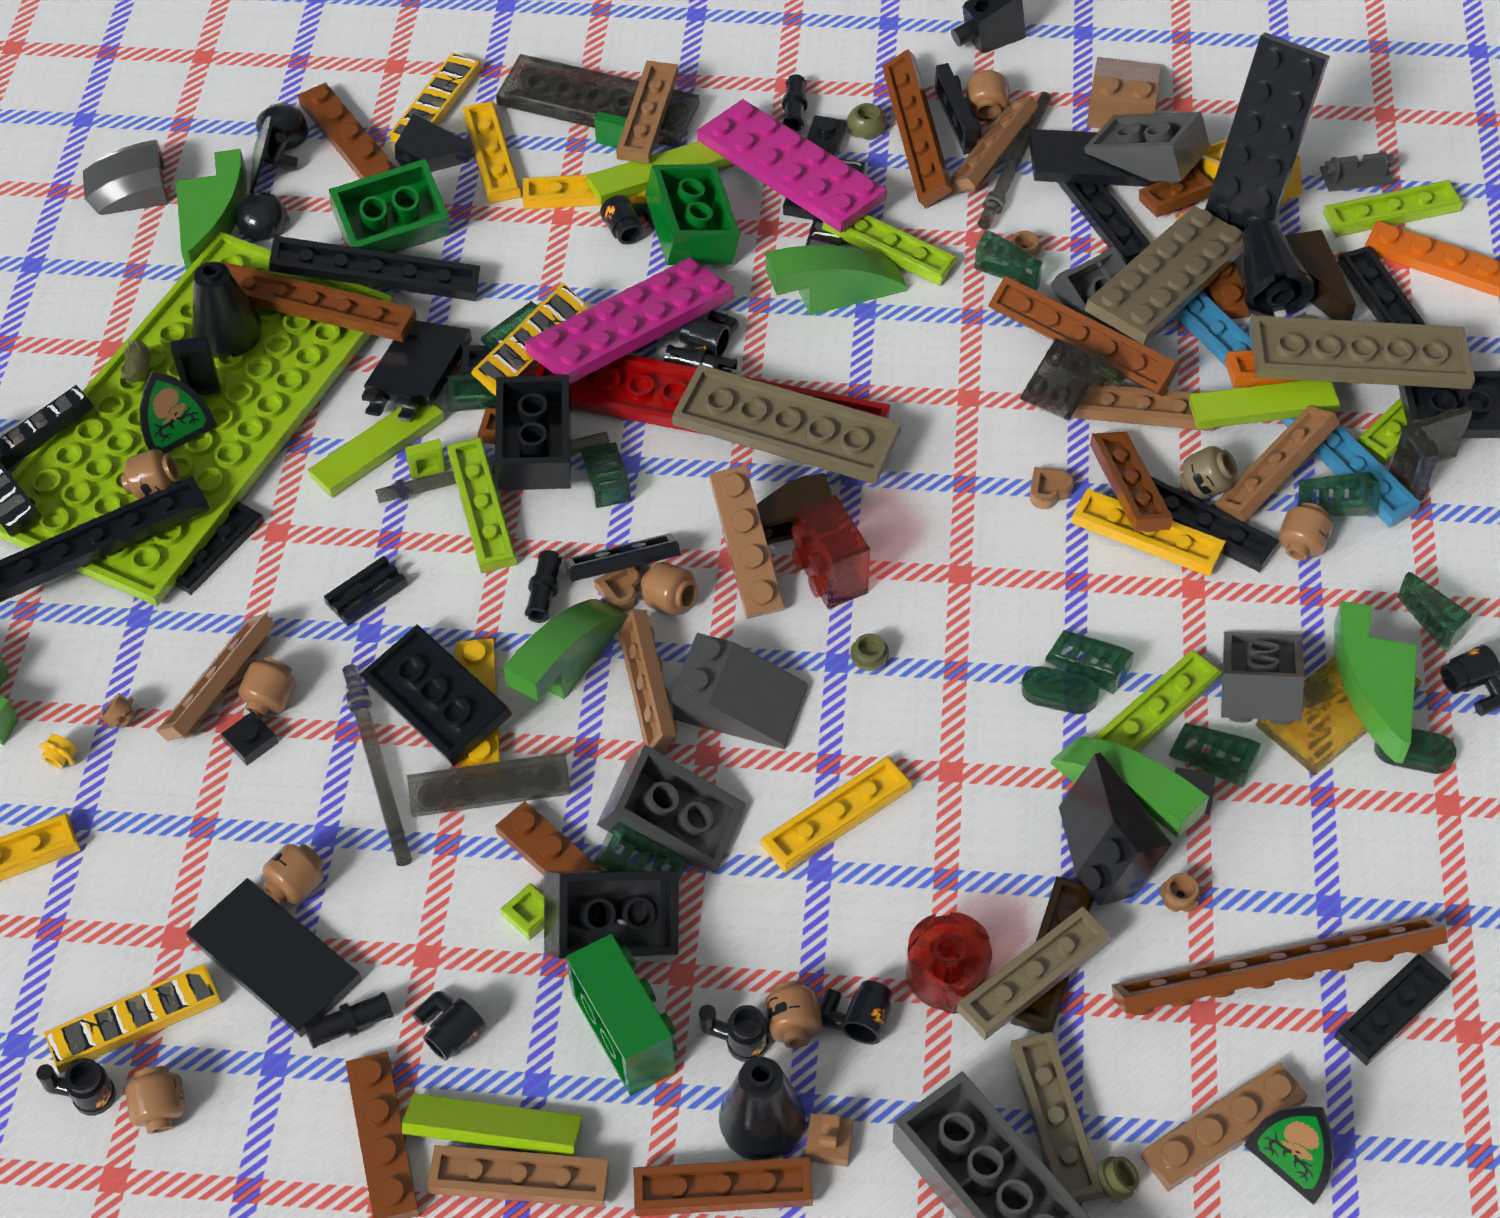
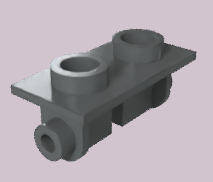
M1386 151L1365 154L1362 161H1359L1357 156L1332 157L1330 161L1325 162V166H1320L1319 168L1329 192L1394 183L1388 167H1393L1394 157L1392 154H1387Z

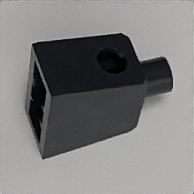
M968 0L962 6L964 23L951 30L952 38L957 46L961 47L971 41L980 53H987L1022 40L1026 37L1022 0Z

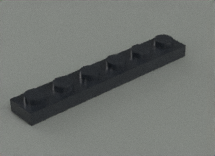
M275 235L269 260V271L469 301H476L480 266Z
M191 476L168 486L165 490L152 493L1 559L0 602L210 510L204 494L194 477Z

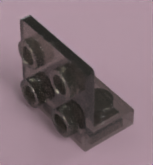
M1055 338L1037 370L1029 380L1020 399L1046 412L1069 420L1092 382L1101 387L1106 382L1119 388L1126 375L1103 356Z
M1468 406L1456 410L1449 409L1437 416L1424 420H1414L1403 427L1389 472L1419 501L1424 499L1436 463L1456 457L1472 415V411Z

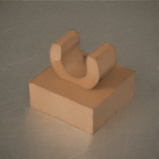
M811 1113L804 1157H810V1162L848 1167L854 1119L842 1118L840 1115L826 1113L822 1115Z

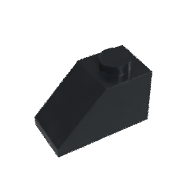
M415 114L411 116L394 145L395 160L401 166L426 159L431 172L468 163L472 158L471 142Z

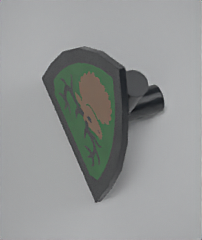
M271 116L265 119L254 146L249 192L252 194L263 162L294 171L297 167L298 158L283 154L288 140L286 135L282 133L275 134L270 150H267L274 118Z
M151 371L143 389L139 409L140 428L148 450L159 449L166 454L217 427L213 415L203 398L188 384L173 376Z
M1295 1106L1281 1109L1266 1117L1254 1129L1244 1144L1247 1149L1314 1205L1331 1177L1334 1161L1332 1131L1323 1107Z

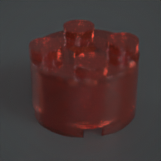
M950 912L949 915L938 917L934 914L921 920L912 930L907 948L906 983L914 995L928 1006L943 1010L949 1014L959 1013L957 1011V1003L988 980L990 976L992 948L986 929L974 918L959 912Z

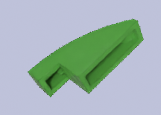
M241 149L214 152L215 176L176 181L181 253L186 270L220 231L231 235L236 226V210L240 202L245 199L247 190V171Z
M806 245L766 252V273L776 295L799 290L809 315L907 291V286L897 265L890 259L870 251L837 245Z
M598 599L586 600L565 609L535 632L505 664L503 670L506 685L538 702L547 691L565 699L619 631L628 615Z
M1341 601L1334 621V650L1343 688L1356 715L1371 737L1394 762L1403 764L1411 744L1417 645L1370 637L1372 606Z
M1077 737L1051 760V764L1075 783L1094 754L1101 752L1155 823H1160L1177 838L1205 814L1209 799L1208 795L1166 766L1125 746L1102 739Z

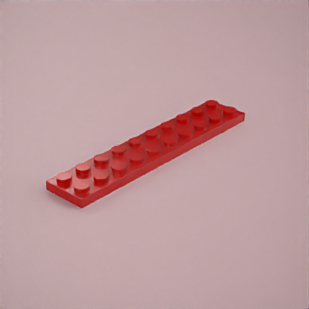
M627 354L571 383V409L699 433L672 425V414L697 367ZM539 363L534 376L555 375ZM749 378L881 417L889 418L890 404Z

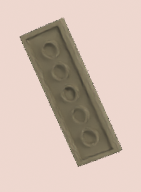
M1194 205L1087 300L1084 311L1144 345L1243 253V232L1237 227L1229 225L1211 215L1207 210L1200 209Z
M1251 315L1249 322L1255 378L1471 389L1475 381L1464 327Z
M700 364L672 414V425L876 485L901 432V422Z

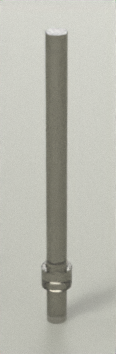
M1047 92L1040 93L1036 101L1039 106L1030 116L1031 122L1023 128L993 191L987 194L983 202L984 210L977 223L983 230L990 228L995 216L1001 213L1006 203L1005 195L1029 148L1030 129H1038L1052 100V96Z
M350 664L342 669L348 689L345 697L349 710L355 714L396 864L398 866H406L412 862V857L369 708L372 702L368 689L362 685L358 667Z

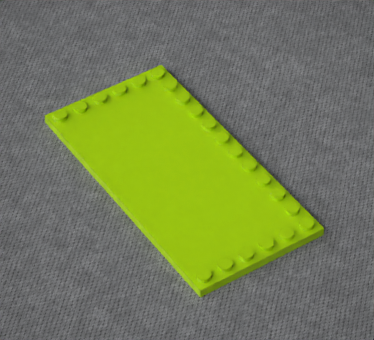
M220 231L82 391L91 401L94 408L29 453L11 473L13 479L41 513V516L12 537L0 524V539L26 549L139 500L133 493L128 494L125 491L121 482V474L125 473V462L129 457L148 451L140 428L139 409L143 389L151 371L170 375L180 380L172 356L170 341L193 338L194 273L201 265L208 262H220L223 264L227 262L384 301L393 302L392 296L360 284L269 271L271 250ZM254 306L262 321L260 341L253 349L241 356L232 357L230 353L220 354L221 358H213L221 382L222 393L201 396L210 409L217 427L166 453L174 458L178 466L180 479L177 482L193 476L204 494L210 510L79 567L74 571L158 607L176 584L178 576H182L192 564L196 553L207 545L217 532V528L229 517V511L237 501L240 502L371 334ZM128 340H140L151 350V359L146 378L136 383H128L125 379H121V367L125 363L124 351L129 346Z

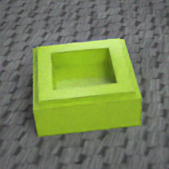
M440 439L404 447L412 479L447 471Z
M529 883L500 908L502 916L529 941L544 928V894L532 883Z

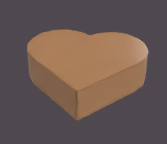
M1034 467L1030 501L1035 507L1049 509L1055 506L1058 500L1068 499L1072 495L1074 478L1071 474L1062 470Z
M635 567L607 573L594 580L595 589L608 605L622 612H627L634 608L637 603L636 592L641 587L640 572Z

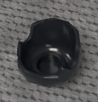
M288 103L270 105L257 117L256 129L258 135L265 119L268 116L274 118L268 143L269 149L277 133H282L288 138L284 150L299 146L306 140L309 133L303 113L299 108Z
M260 192L249 194L240 202L236 210L235 220L245 237L258 241L268 239L277 233H283L285 221L289 220V216L284 204L275 195Z

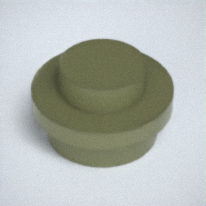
M869 633L861 635L852 644L850 656L852 662L858 668L873 671L886 664L889 657V649L880 636Z
M1110 1156L1099 1163L1098 1177L1103 1191L1117 1201H1124L1130 1198L1134 1190L1139 1186V1175L1134 1164L1122 1156Z

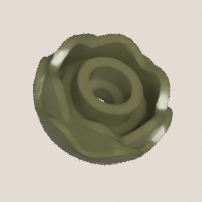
M863 103L853 108L848 114L846 126L854 137L873 140L884 132L887 117L878 106L871 103Z
M128 340L129 346L124 351L125 363L121 367V379H125L128 383H136L146 378L151 359V350L140 340Z

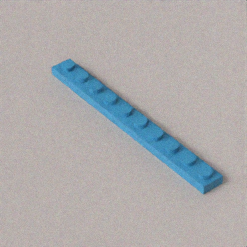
M1202 291L1175 315L1224 365L1227 352L1252 350L1250 337ZM1296 418L1282 419L1281 421L1289 427ZM1340 424L1313 451L1389 528L1418 512L1421 502Z

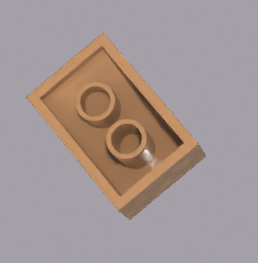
M1097 57L1087 127L1101 129L1113 115L1155 113L1161 64Z

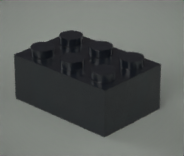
M569 375L496 377L495 471L498 491L571 488V394Z

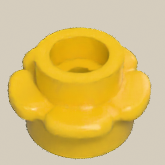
M51 734L46 742L40 743L39 747L44 752L41 757L48 764L62 769L65 764L70 766L75 764L73 758L78 752V748L66 738L57 734Z

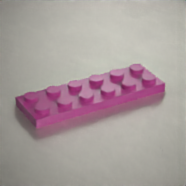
M744 99L697 130V140L840 233L887 199L886 188Z
M689 257L526 340V353L553 374L569 375V382L571 384L734 299V287Z

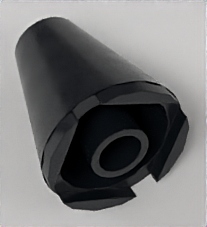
M1257 219L1251 222L1243 232L1245 303L1249 313L1256 316H1275L1274 312L1284 309L1286 314L1293 313L1305 306L1313 298L1315 293L1313 289L1315 286L1314 280L1274 221Z
M208 262L201 265L194 273L192 337L207 336L213 358H221L220 354L230 353L232 357H237L250 351L260 341L262 335L260 315L225 264Z
M754 1057L743 1064L723 1099L719 1110V1126L725 1142L738 1155L750 1160H768L782 1153L784 1156L791 1152L800 1141L805 1126V1110L800 1097L778 1063L767 1057Z

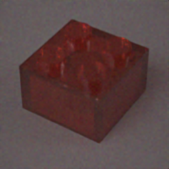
M832 495L796 509L795 526L791 529L795 541L792 558L798 570L804 569L807 574L809 587L816 598L821 597L827 609L868 594L870 548L837 495Z

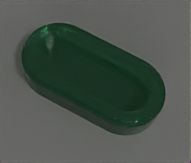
M1037 666L1026 671L1022 678V695L1031 704L1073 714L1089 713L1097 705L1099 688L1096 682L1088 676Z
M1412 728L1411 744L1403 764L1394 762L1376 741L1374 742V751L1383 762L1433 774L1448 771L1452 767L1457 754L1454 743L1448 737L1439 733Z

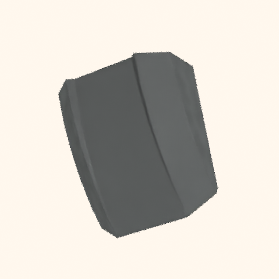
M150 140L121 148L97 160L83 170L85 200L98 214L105 215L168 205L163 176L164 159L158 140Z
M1114 246L1071 270L1069 268L1059 273L1050 284L1051 288L1065 306L1125 335L1084 311L1087 300L1126 266Z

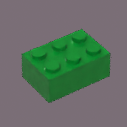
M426 159L329 189L330 206L346 246L392 253L449 234V215Z
M652 165L645 198L666 264L676 265L689 257L701 265L732 264L740 232L717 165Z
M611 933L567 955L566 961L572 995L629 1095L632 1096L676 1073L674 1056L678 1054V1050L672 1039L676 1036V1030L667 1013L664 1012L659 1015L653 1004L656 1001V997L649 982L645 978L639 980L633 971L636 968V964L626 945L619 947Z

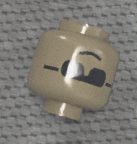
M1209 446L1189 455L1183 461V473L1180 474V481L1185 491L1192 493L1199 499L1206 500L1228 491L1234 485L1238 469L1233 456L1227 450H1222L1216 446Z

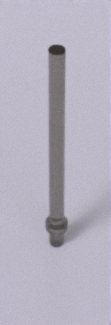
M604 431L571 440V455L610 445L607 432ZM495 459L490 460L489 464L493 475L496 474ZM450 470L406 482L403 479L396 480L395 485L375 489L378 503L399 498L402 502L408 500L410 495L454 485L456 482L453 471Z

